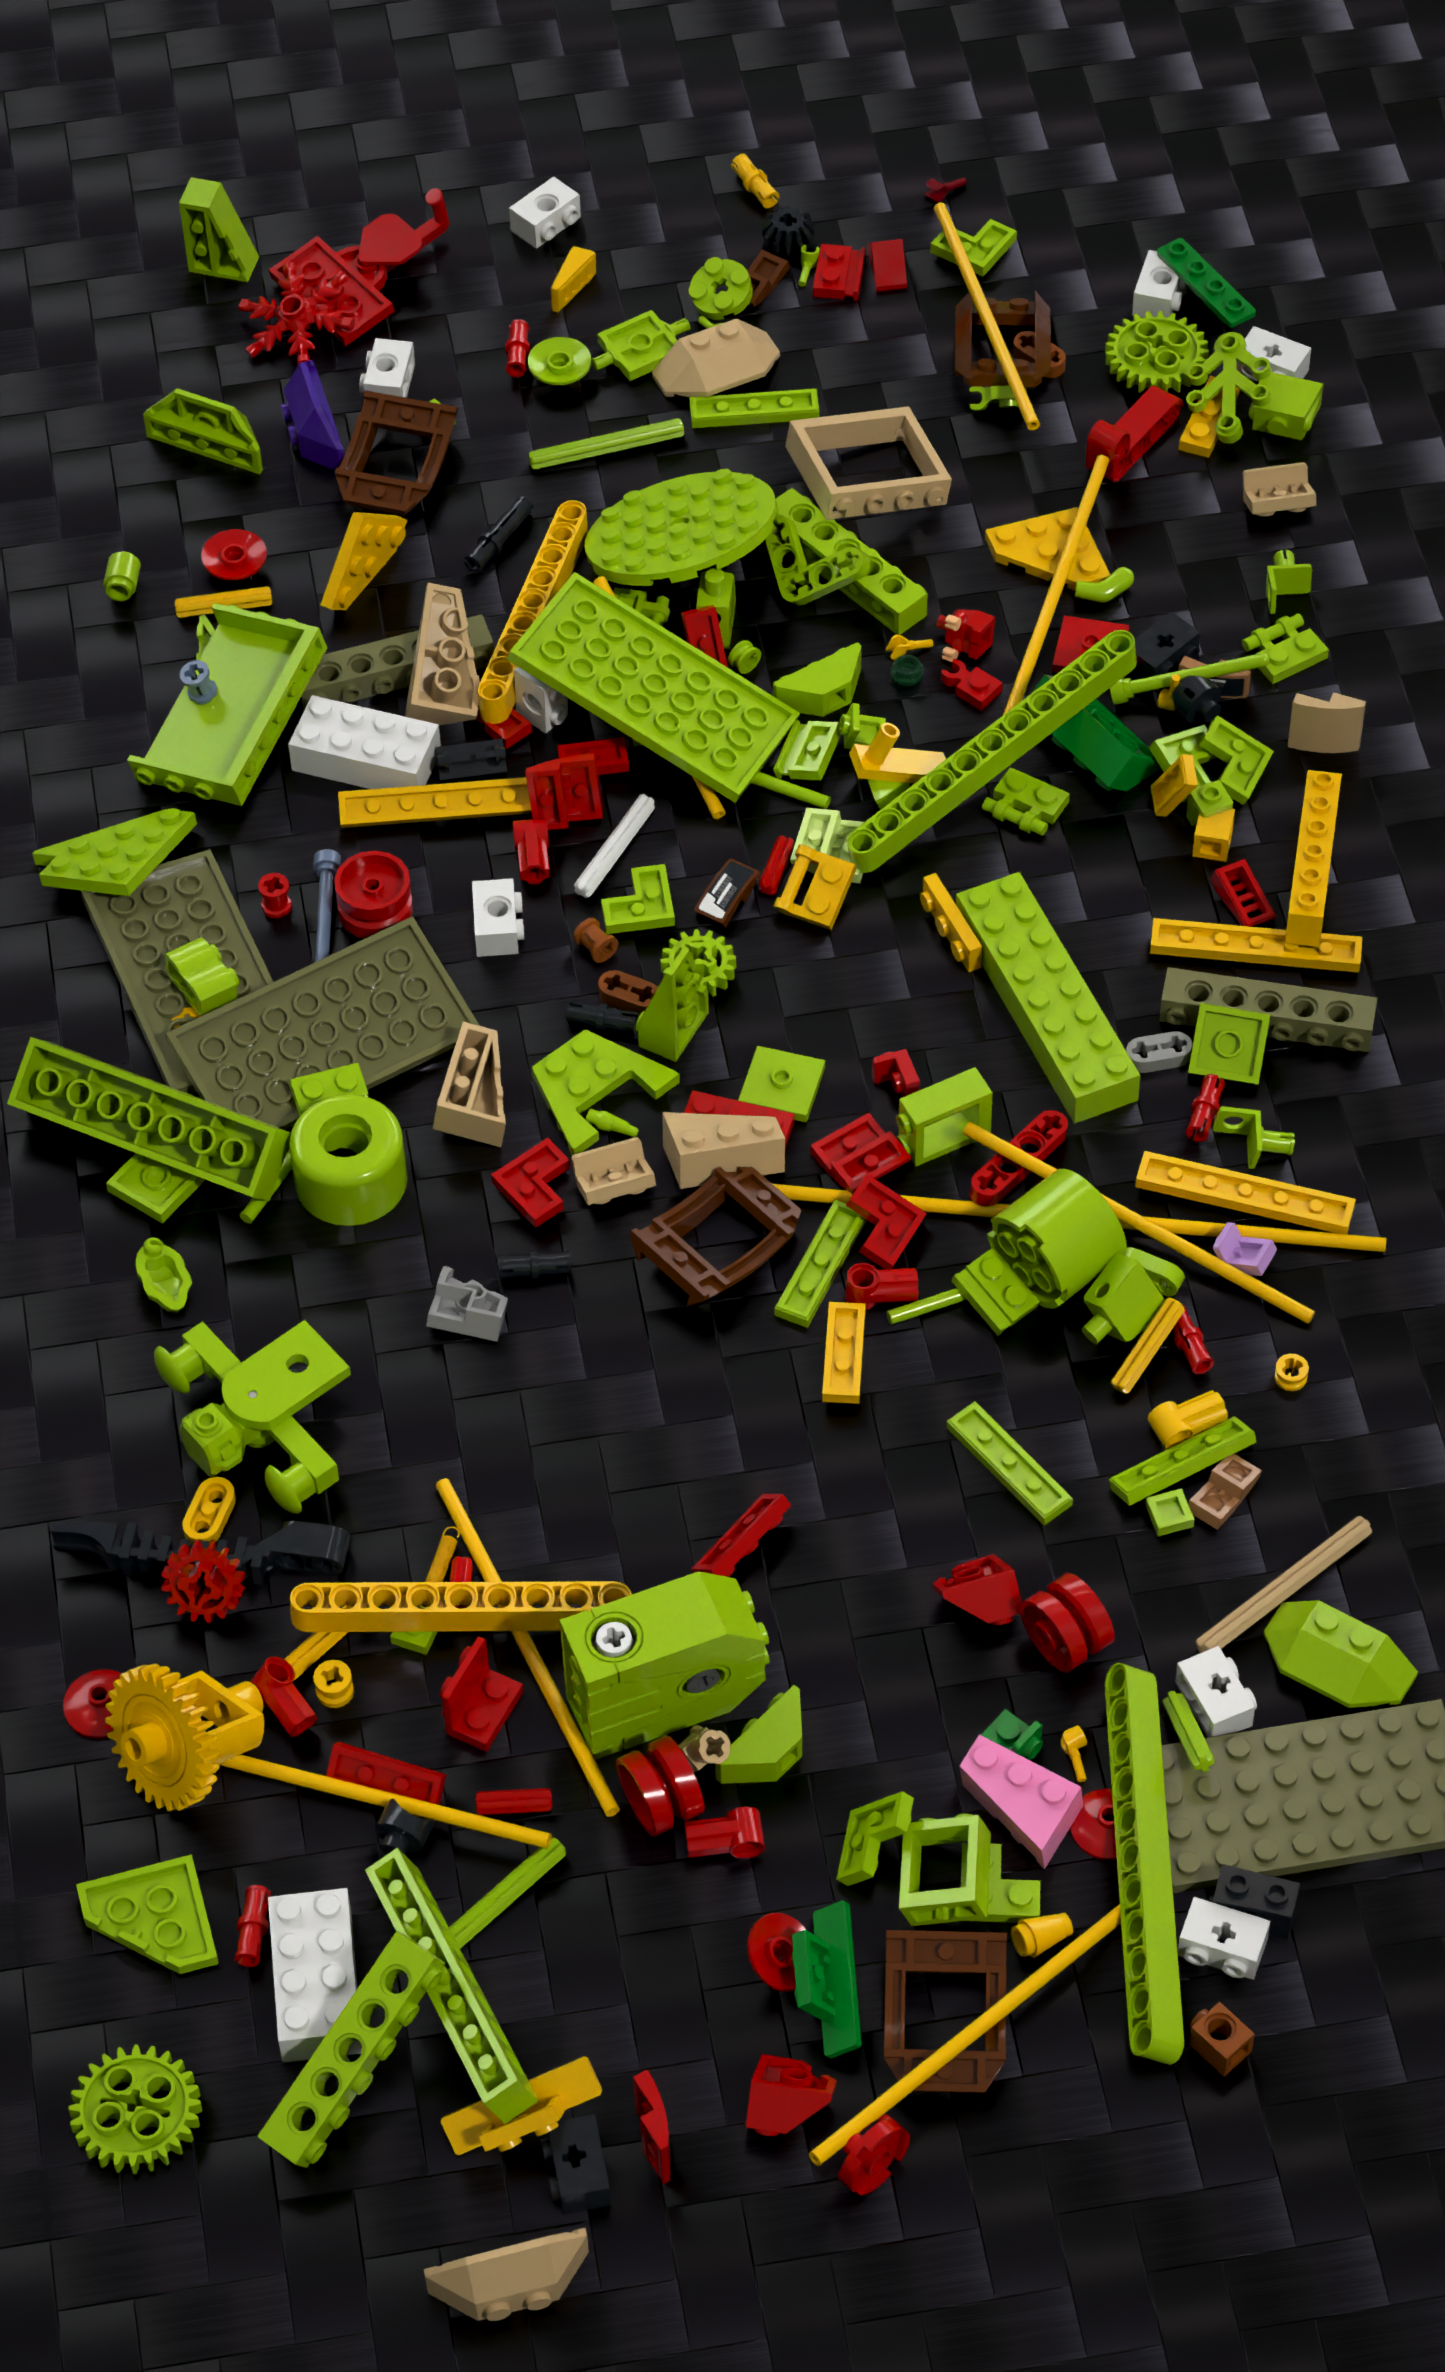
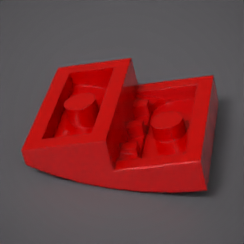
M595 753L559 758L526 769L525 774L532 818H547L548 830L566 829L569 826V821L603 819V805Z
M870 1113L863 1115L810 1145V1154L840 1186L851 1194L855 1192L866 1174L877 1180L911 1160V1156L891 1131L885 1133Z
M645 2070L633 2077L635 2109L640 2118L642 2152L661 2182L665 2184L670 2181L671 2174L668 2121L658 2088L649 2071Z

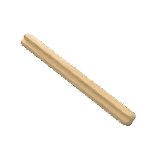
M1362 1516L1355 1517L1197 1638L1195 1643L1198 1651L1202 1653L1217 1646L1220 1649L1224 1648L1371 1535L1372 1529L1369 1521L1365 1520Z

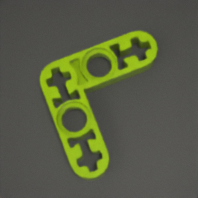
M778 514V517L774 518L772 521L774 528L765 539L780 593L786 601L794 605H805L863 578L870 569L869 556L856 547L845 548L807 566L797 528L792 520ZM780 524L785 527L781 530L782 539L775 535L779 531L778 525ZM792 551L795 555L794 563L789 568H783L782 559L784 555ZM853 557L859 559V561L855 563L854 570L847 567L853 563ZM825 568H830L832 571L830 581L821 585L819 583V574ZM798 583L803 587L798 589V595L796 596L792 592L796 590L795 584Z

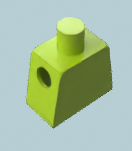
M712 568L701 573L696 609L709 605L716 607L717 613L721 616L719 626L724 649H730L736 606L735 578L732 573Z
M1117 1252L1084 1295V1303L1093 1314V1317L1081 1330L1094 1344H1098L1107 1334L1123 1342L1131 1341L1147 1328L1164 1303L1165 1299L1139 1261Z

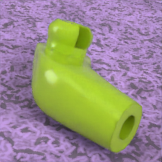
M1120 567L1101 582L1077 581L1074 597L1097 603H1106L1131 587L1134 582V574L1129 568Z

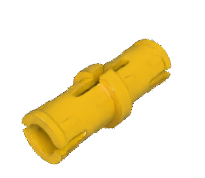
M746 154L736 156L732 160L734 163H731V168L742 179L745 189L748 192L754 193L764 208L774 206L778 202L777 199L780 198V195L768 183L767 175L761 169L758 170Z

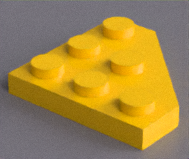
M1078 507L986 529L985 540L995 561L1006 566L1009 563L1026 568L1025 573L1050 581L1056 571ZM1087 526L1084 529L1065 582L1068 584L1067 588L1074 591L1077 581L1101 582L1110 576Z
M353 512L320 605L330 610H347L397 551L398 546L401 545L405 538L407 520L397 515Z

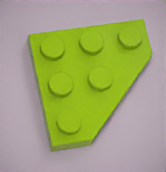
M192 1854L76 1884L87 1927L179 1974L219 1964Z

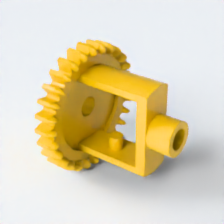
M145 1664L122 1673L120 1679L113 1682L115 1689L108 1692L112 1701L106 1703V1708L112 1716L105 1718V1722L114 1729V1731L107 1733V1736L117 1743L111 1749L112 1753L120 1754L122 1757L118 1767H127L126 1780L128 1782L136 1780L135 1791L137 1793L145 1791V1799L148 1803L155 1800L157 1808L160 1809L166 1806L167 1811L174 1809L180 1811L202 1801L211 1792V1785L217 1781V1777L213 1773L217 1772L220 1768L219 1763L254 1749L261 1744L264 1734L263 1699L254 1684L244 1681L226 1688L202 1670L180 1679V1673H170L169 1667H160L158 1664ZM201 1716H204L209 1721H202ZM213 1724L218 1726V1728L206 1732V1730Z

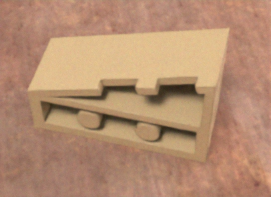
M467 1022L462 1023L436 1106L433 1123L434 1130L497 1147L502 1146L506 1119L503 1110V1087L501 1086L500 1078L501 1066L497 1030Z
M663 1112V1148L680 1189L702 1186L718 1167H721L725 1172H737L738 1167H753L761 1175L785 1172V1137L776 1117Z

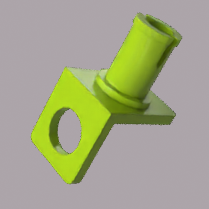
M1280 550L1273 557L1275 566H1267L1266 597L1270 614H1275L1277 595L1303 594L1311 591V564H1295L1294 554L1289 550H1286L1287 559L1284 558L1283 550Z
M1225 1106L1219 1108L1213 1122V1131L1247 1135L1248 1169L1255 1168L1262 1151L1292 1155L1295 1144L1294 1133L1264 1130L1263 1126H1261V1111ZM1228 1117H1240L1243 1119L1241 1123L1236 1125L1224 1122Z

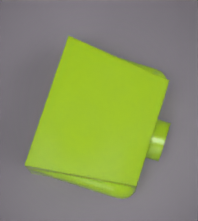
M1271 372L1268 378L1259 380V384L1268 386L1271 394L1270 402L1265 406H1256L1252 402L1249 408L1248 416L1253 421L1252 430L1303 440L1306 432L1311 429L1314 418L1321 407L1323 383ZM1260 393L1256 397H1262L1265 393Z

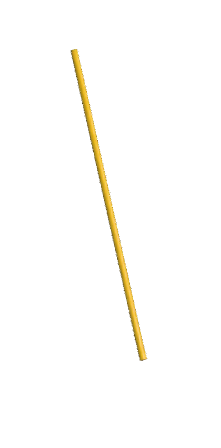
M773 1184L790 1200L832 1204L834 1200H838L847 1204L853 1193L851 1194L847 1190ZM900 1195L924 1212L993 1218L1009 1206L1008 1204H995L994 1206L985 1207L975 1204L973 1201ZM1145 1217L1174 1234L1218 1237L1226 1225L1223 1223ZM1119 1220L1122 1229L1136 1230ZM1236 1225L1243 1237L1270 1239L1274 1243L1376 1252L1386 1251L1387 1238Z

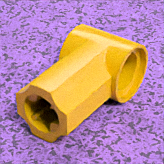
M1211 1390L1178 1405L1173 1401L1164 1402L1155 1407L1149 1413L1147 1419L1167 1450L1193 1437L1195 1434L1227 1420L1228 1412L1220 1394Z

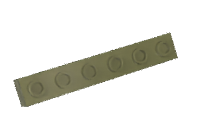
M481 614L467 618V630L471 647L474 650L476 669L487 667L494 652V642ZM419 630L324 654L299 700L303 713L312 695L348 703L409 687Z
M1167 967L1161 999L1160 1021L1174 1025L1196 1027L1200 1003L1270 1014L1267 1037L1281 1041L1290 1040L1310 1043L1315 1046L1338 1047L1350 1051L1369 1052L1377 997Z

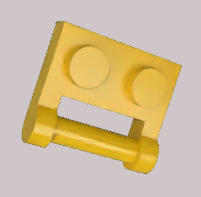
M799 844L795 853L797 857L784 891L781 897L776 898L773 908L785 915L832 930L857 867L854 863ZM809 864L818 865L802 906L794 904L793 902Z

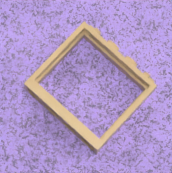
M909 406L790 421L785 447L826 520L947 504L952 478ZM903 441L923 476L837 487L817 451Z

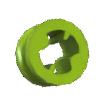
M743 640L731 650L728 662L731 666L737 667L741 674H746L752 671L759 663L761 651L757 647H753L752 643L748 640Z

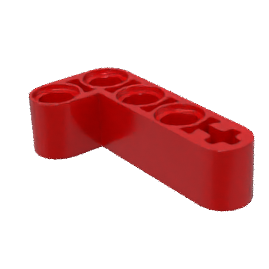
M1154 385L1114 425L1102 419L1098 420L1088 435L1086 468L1092 471L1097 456L1105 455L1109 458V463L1104 477L1112 482L1119 481L1176 421L1182 410L1183 400Z

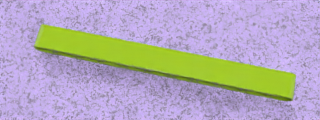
M1115 630L1109 633L852 831L847 839L851 863H854L862 873L872 872L1130 673L1137 664L1134 636L1126 630Z
M1118 1662L1109 1669L1106 1675L1105 1699L1129 2041L1134 2055L1171 2065L1176 2063L1182 2055L1184 2031L1157 1681L1153 1673Z

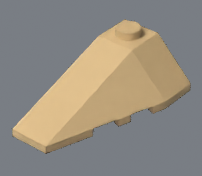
M427 583L405 717L439 725L477 718L480 679L476 673L475 655L468 635V622L461 589Z

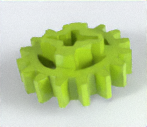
M695 929L691 937L682 932L680 941L671 938L669 940V948H663L660 962L663 977L682 948L690 951L696 964L695 973L700 974L702 977L700 984L706 986L709 994L712 996H716L717 987L726 990L728 988L727 980H734L736 956L733 955V946L725 945V937L723 936L718 937L716 940L713 939V931L709 930L705 936H700L699 930ZM718 959H719L720 962H721L720 967L717 966V960H718Z

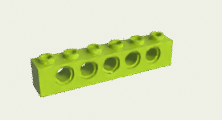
M791 488L776 498L778 514L792 520L797 528L808 565L848 547H856L869 556L871 565L868 573L863 578L839 588V590L891 631L901 635L927 616L928 593L925 589L903 575L898 567L892 566L880 557L875 549L866 546L853 532L847 531L834 519L826 520L822 511L807 496H802L795 489ZM780 524L778 525L779 531L775 535L782 539L781 530L785 527ZM855 557L852 558L853 563L847 566L853 570L855 569V563L859 561ZM825 568L821 571L820 575L830 581L832 571L830 568Z
M396 1931L257 2137L295 2165L307 2168L310 2163H316L326 2150L327 2144L325 2140L332 2130L340 2128L348 2118L350 2113L348 2106L357 2094L361 2095L371 2084L373 2079L371 2072L380 2060H385L392 2053L396 2046L394 2038L403 2025L405 2027L408 2026L415 2019L420 2008L417 2004L425 1992H431L441 1980L443 1972L440 1970L445 1962L407 1935ZM406 1973L409 1980L408 1986L403 1992L397 1994L394 1990L395 1979L400 1974ZM383 2007L385 2010V2020L379 2027L374 2028L371 2024L372 2013L377 2008ZM359 2041L362 2045L361 2056L356 2061L350 2062L348 2058L349 2047L354 2042ZM336 2075L339 2081L338 2090L335 2094L328 2097L325 2092V2083L331 2076ZM313 2110L316 2117L315 2123L311 2129L305 2131L302 2127V2117L307 2111Z

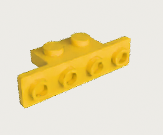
M583 2056L529 2079L528 2081L539 2101L506 2124L485 2106L482 2100L443 2116L441 2124L455 2154L461 2155L480 2146H483L485 2152L498 2147L500 2152L506 2151L521 2143V2137L534 2131L536 2136H541L559 2126L557 2121L560 2120L565 2110L593 2099L602 2093V2087L588 2057Z

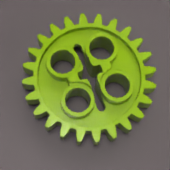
M1146 311L1145 318H1141L1138 314H1134L1133 322L1124 318L1122 326L1115 325L1114 332L1108 334V342H1106L1105 346L1106 365H1110V374H1117V382L1127 380L1126 388L1128 389L1137 385L1138 393L1154 385L1167 392L1168 388H1173L1176 392H1180L1181 384L1191 387L1187 375L1188 368L1195 363L1202 364L1208 359V341L1204 340V332H1196L1197 324L1186 326V317L1177 321L1175 320V313L1166 318L1162 311L1158 312L1157 317H1153L1149 311ZM1200 372L1195 373L1193 376H1200Z
M134 2045L132 2055L126 2056L124 2050L119 2047L117 2059L112 2060L104 2053L102 2055L104 2066L100 2068L92 2063L88 2065L92 2077H78L82 2090H72V2099L76 2104L70 2105L68 2109L71 2118H74L70 2121L72 2132L78 2133L75 2136L79 2147L86 2146L85 2150L89 2159L99 2154L100 2167L104 2168L113 2160L116 2173H120L125 2164H130L132 2173L137 2174L140 2163H145L151 2172L154 2171L155 2159L159 2158L164 2164H169L167 2154L169 2151L179 2155L183 2154L180 2140L186 2142L194 2140L192 2131L189 2128L200 2127L199 2118L195 2114L202 2112L201 2101L197 2100L201 2096L198 2085H193L195 2080L192 2071L184 2072L183 2060L180 2059L172 2064V2057L169 2051H166L160 2058H157L155 2046H151L146 2055H141L139 2046ZM120 2083L131 2084L123 2091L113 2090ZM164 2090L169 2092L164 2098H152L158 2091ZM109 2119L119 2120L113 2127H102V2124ZM145 2128H158L152 2135L144 2136L140 2134Z

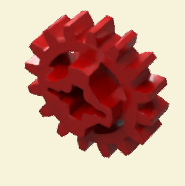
M196 1540L192 1550L186 1544L181 1545L178 1554L172 1553L167 1561L169 1565L165 1566L161 1576L167 1580L164 1581L161 1590L171 1592L166 1601L167 1604L170 1605L177 1602L180 1605L177 1614L180 1616L187 1610L191 1612L190 1617L193 1622L196 1621L199 1615H204L205 1621L211 1623L214 1613L221 1619L225 1618L228 1608L232 1610L236 1608L239 1602L237 1597H241L245 1589L240 1584L245 1577V1572L235 1571L240 1560L238 1558L229 1560L227 1555L230 1549L227 1547L221 1552L216 1551L215 1541H211L208 1548H203L201 1541ZM193 1561H199V1562H197L196 1564H191V1563H190V1562H193ZM203 1572H205V1588L202 1591L201 1589L203 1583H201V1575Z

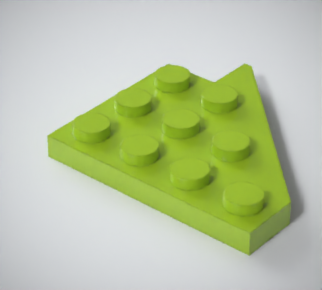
M175 808L164 809L35 850L32 854L35 865L47 866L39 874L42 886L130 896L197 825L194 812L180 811Z

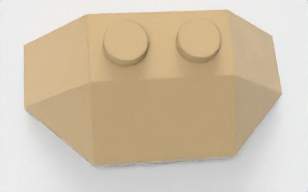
M734 319L678 339L652 371V378L665 397H674L675 394L685 397H708L765 377L775 360L780 357V351L767 332L739 319Z
M582 2228L570 2233L564 2232L464 2257L444 2263L438 2267L424 2269L428 2294L477 2321L483 2319L497 2321L508 2317L514 2311L526 2308L529 2310L546 2308L553 2301L560 2299L589 2253L586 2229Z

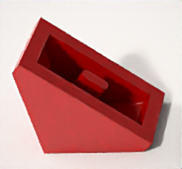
M903 239L867 243V252L876 292L907 288Z

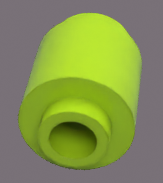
M122 551L113 553L109 557L103 585L107 596L111 599L125 601L136 591L141 563L136 556Z

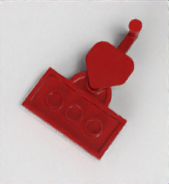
M438 188L427 192L425 200L432 207L434 217L416 230L411 228L399 216L384 214L363 228L360 245L346 247L335 252L319 236H316L270 268V277L277 284L279 280H285L283 264L293 262L296 268V277L299 274H304L300 287L305 286V289L300 296L307 299L311 297L312 287L317 291L323 278L330 282L334 275L341 270L348 278V281L335 288L340 291V294L325 298L328 303L317 304L315 311L318 313L329 308L328 313L343 310L341 318L349 317L355 320V326L352 331L335 327V332L331 333L344 346H347L395 312L393 303L379 292L384 287L388 278L387 273L415 256L423 247L448 229L450 221L443 193Z

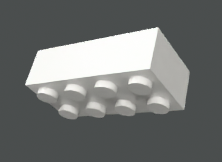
M312 695L288 746L292 771L368 789L426 785L437 761L436 747H440L441 744L439 724Z
M347 1888L268 1897L278 2042L282 2062L309 2060L357 1990L352 1915ZM359 2041L354 2042L349 2047L348 2055L362 2053V2045Z

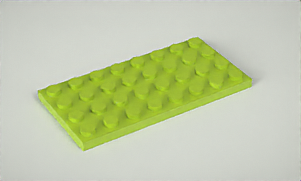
M576 572L571 575L512 647L507 656L508 661L736 803L800 715L798 711Z

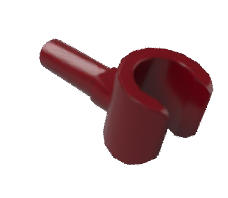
M963 177L942 184L931 178L926 183V186L931 189L925 193V196L936 202H941L946 197L947 192L966 185L967 181Z

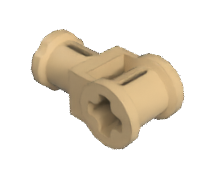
M695 1725L690 1729V1735L678 1746L684 1753L694 1773L706 1764H721L726 1761L730 1755L731 1743L724 1732L709 1730L707 1727L703 1728Z

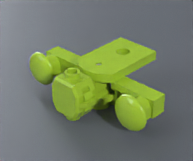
M306 1320L242 1363L203 1321L182 1335L184 1345L172 1353H169L161 1346L155 1349L154 1362L162 1379L173 1390L183 1394L190 1392L189 1383L203 1373L211 1380L217 1377L222 1383L224 1400L222 1405L210 1403L203 1409H196L184 1417L180 1424L182 1442L188 1455L208 1476L214 1477L221 1471H228L240 1463L244 1456L246 1445L262 1448L276 1440L290 1455L291 1467L281 1473L278 1469L269 1465L265 1470V1482L271 1496L286 1511L294 1514L300 1513L302 1511L301 1502L316 1492L320 1494L339 1481L338 1468L335 1461L303 1429L292 1415L351 1375L350 1367ZM297 1362L308 1365L307 1369L300 1373L291 1372L289 1367Z

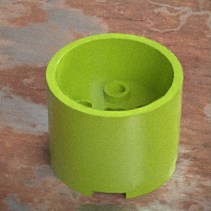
M1068 1169L1056 1170L990 1220L993 1230L987 1234L991 1248L994 1247L1032 1291L1040 1301L1039 1305L1049 1309L1057 1308L1098 1277L1117 1252L1125 1255L1127 1248L1124 1231L1111 1206L1091 1183Z

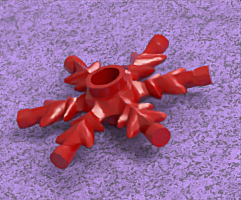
M286 262L283 264L285 280L278 281L279 286L286 290L280 293L285 297L281 301L280 306H277L274 298L271 304L263 296H259V302L242 298L238 308L240 311L253 312L250 315V319L265 316L264 321L274 316L278 318L276 325L265 326L268 331L253 335L257 342L245 348L246 353L253 359L263 347L266 348V351H270L275 339L277 338L281 342L282 332L289 330L293 333L288 340V343H293L289 350V355L297 353L299 365V363L310 361L308 350L315 349V345L307 339L313 337V335L305 331L309 329L312 323L316 324L319 331L322 325L330 333L335 332V327L352 331L355 326V320L349 317L341 318L343 310H336L328 313L329 308L318 313L315 311L317 304L328 303L325 298L340 294V291L335 288L348 281V278L341 270L334 275L330 282L323 278L318 290L316 291L312 287L311 297L304 299L300 296L305 289V286L300 287L304 274H299L296 277L295 264L293 262Z

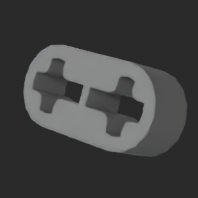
M1179 1031L1143 1036L1131 1040L1126 1047V1052L1139 1073L1184 1066L1190 1061L1192 1040L1188 1035ZM1177 1046V1049L1181 1052H1175L1174 1048L1171 1047ZM1143 1052V1055L1147 1056V1058H1141V1056L1136 1053Z

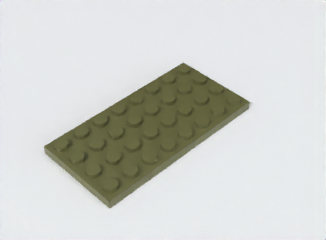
M210 849L159 864L130 896L80 891L84 905L166 1086L187 1094L196 1093V1090L165 1038L166 1033L174 1030L175 1026H182L197 1018L186 1014L184 1015L185 1018H178L172 1021V1018L179 1016L184 1008H189L191 1005L184 993L176 987L165 969V954L202 937L209 945L214 944L217 947L222 963L227 969L231 967L236 972L240 982V986L237 987V999L273 983Z
M412 916L167 1032L165 1039L201 1099L286 1130L294 1126L300 1117L289 1086L290 1079L359 1063L368 1090L455 1048L463 1022L480 1025Z
M1442 1699L1208 1737L1205 1740L1214 1756L1215 1763L1209 1766L1210 1771L1206 1773L1193 1769L1181 1742L1162 1745L1173 1893L1217 1886L1222 1864L1275 1877L1445 1848V1709Z

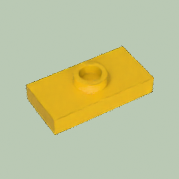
M1182 754L1150 786L1156 816L1167 817L1198 786L1193 755Z

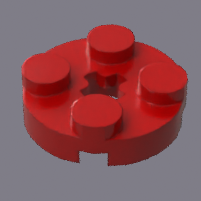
M883 2115L864 2135L856 2133L847 2141L843 2151L848 2156L838 2174V2180L853 2193L857 2192L859 2195H866L874 2191L892 2174L886 2168L895 2158L901 2162L905 2156L910 2142V2134L890 2115Z

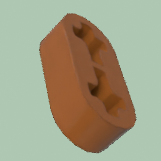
M1024 331L1015 336L1013 354L1016 359H1024L1029 363H1035V332ZM1051 343V375L1047 378H1056L1065 372L1066 355L1062 349Z
M616 970L604 973L598 981L599 997L604 1003L621 1010L639 1012V1016L643 1011H646L658 988L652 982Z

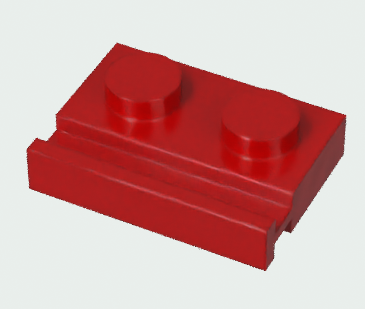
M821 244L813 285V297L844 300V297L848 296L853 297L854 301H858L866 259V248L861 247V251L852 250V246Z

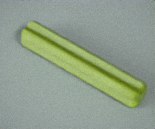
M1174 1690L1168 1692V1697L1163 1699V1706L1193 1769L1206 1773L1210 1771L1209 1766L1215 1763L1214 1756L1185 1696L1182 1693L1176 1694Z

